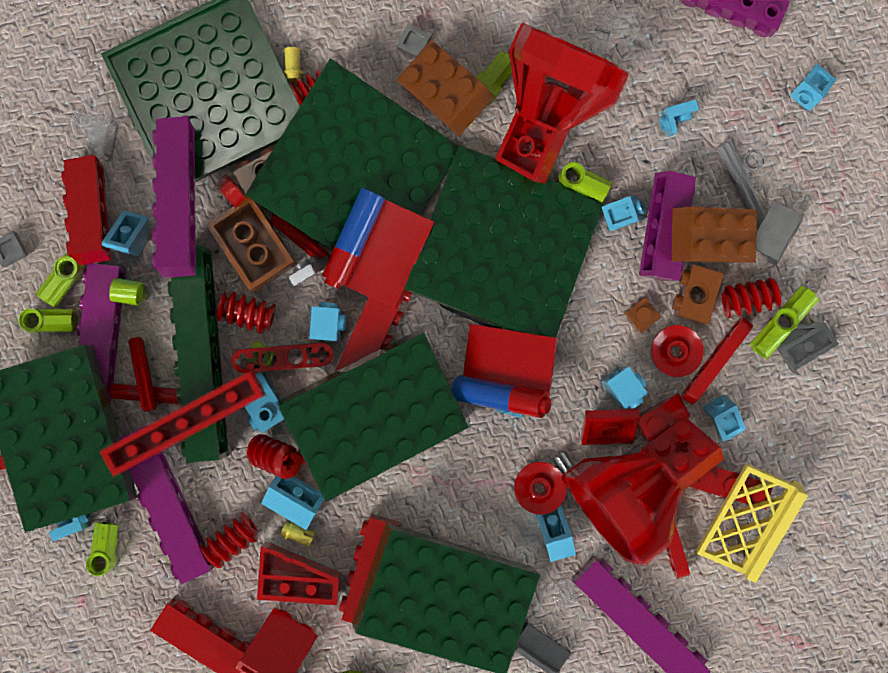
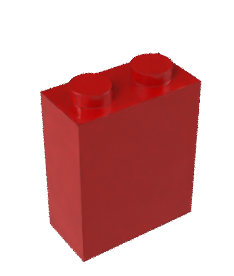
M273 608L235 669L242 673H296L318 635L314 633L310 626L304 623L299 624L293 620L292 616L285 610Z

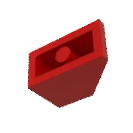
M676 393L640 412L637 428L643 439L651 442L684 416L689 418L691 415L679 393Z

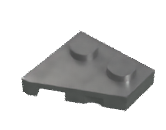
M316 255L295 266L296 272L286 278L290 288L324 270L329 260L328 256L318 259Z
M825 322L811 323L809 325L798 324L779 345L777 350L790 370L794 372L838 346L839 343Z

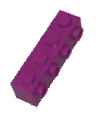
M681 0L688 7H699L705 10V13L709 16L725 18L733 26L746 27L753 30V33L757 36L770 38L778 31L790 3L788 0Z
M674 171L655 173L639 276L661 281H680L683 262H671L672 208L692 207L696 177Z

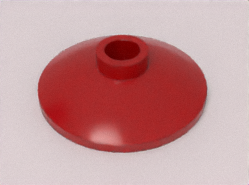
M672 325L662 329L655 336L651 345V356L655 366L662 373L671 377H684L693 373L701 364L704 355L703 343L698 334L691 328L683 325ZM674 346L680 350L677 356H673L671 353V349Z
M546 462L528 464L521 469L515 479L514 493L518 503L526 511L533 514L543 515L555 511L563 503L566 496L567 488L561 479L563 474L554 465ZM537 483L543 484L544 491L542 493L535 491Z

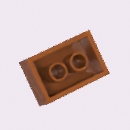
M433 40L424 47L396 79L413 97L458 137L494 98L482 82Z
M249 197L237 208L233 206L206 224L251 292H257L298 265L260 205Z
M713 207L672 208L671 262L756 263L757 210Z

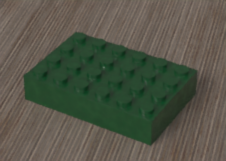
M418 330L276 401L326 502L469 428L425 334Z
M81 345L0 370V451L25 533L138 498L130 469L113 476L100 451L121 441L93 345Z
M386 523L352 621V626L358 635L493 673H507L540 574L532 567Z

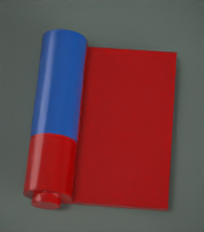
M361 188L322 273V276L326 278L324 283L339 289L340 285H343L395 309L404 291L413 264L416 263L435 222L389 202L369 190Z
M470 324L463 375H459L454 379L451 389L456 401L543 418L545 414L550 412L552 405L550 391L558 338Z

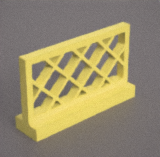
M746 463L696 549L697 554L745 574L746 579L756 583L808 497L803 485L794 480L789 482ZM751 473L760 477L762 484L746 488L744 482ZM778 485L786 488L781 496L770 498L768 488ZM764 490L767 500L752 505L749 494ZM746 496L749 506L733 510V501ZM770 506V516L758 521L755 511ZM751 512L755 522L739 527L736 517ZM733 518L736 528L721 532L719 528L721 522ZM757 528L759 533L757 538L745 542L742 532ZM739 534L742 543L727 548L723 538ZM720 539L724 549L716 552L706 549L710 542ZM745 550L746 556L741 564L731 560L729 554Z

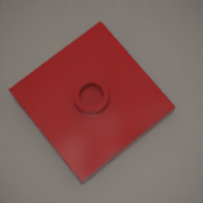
M639 409L585 410L581 431V445L633 444L640 418Z

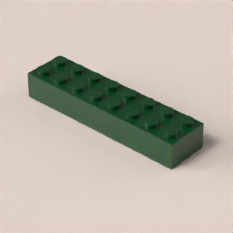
M196 245V275L171 277V281L168 282L169 297H173V308H170V320L172 324H175L176 333L172 336L173 349L177 350L178 361L174 363L176 377H179L180 388H177V401L179 404H182V407L223 386L212 250L202 245ZM226 417L182 441L181 452L182 456L186 457V463L216 461L229 456Z

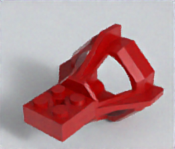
M521 23L509 49L516 94V112L495 160L534 182L546 183L569 130L614 106L629 77V73L601 56L528 24ZM548 75L570 86L566 89L551 81L546 83V76Z
M684 416L642 448L640 452L631 455L584 458L563 474L561 479L570 489L574 500L597 532L625 561L636 565L639 563L645 565L670 546L679 499L683 491L720 463L724 457L721 447Z

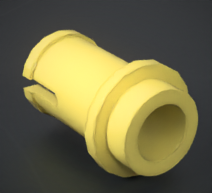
M298 47L284 48L285 71L283 73L288 82H297L296 78L301 79L303 76V71L300 68L301 51Z
M286 521L280 536L285 537V541L290 539L309 548L315 531L305 530L293 524V522Z

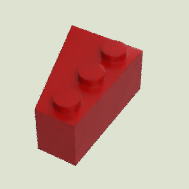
M265 541L260 549L257 600L337 605L340 599L342 573Z

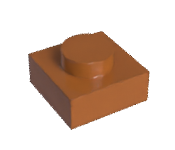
M643 297L624 313L639 333H643L661 318V315L646 297Z

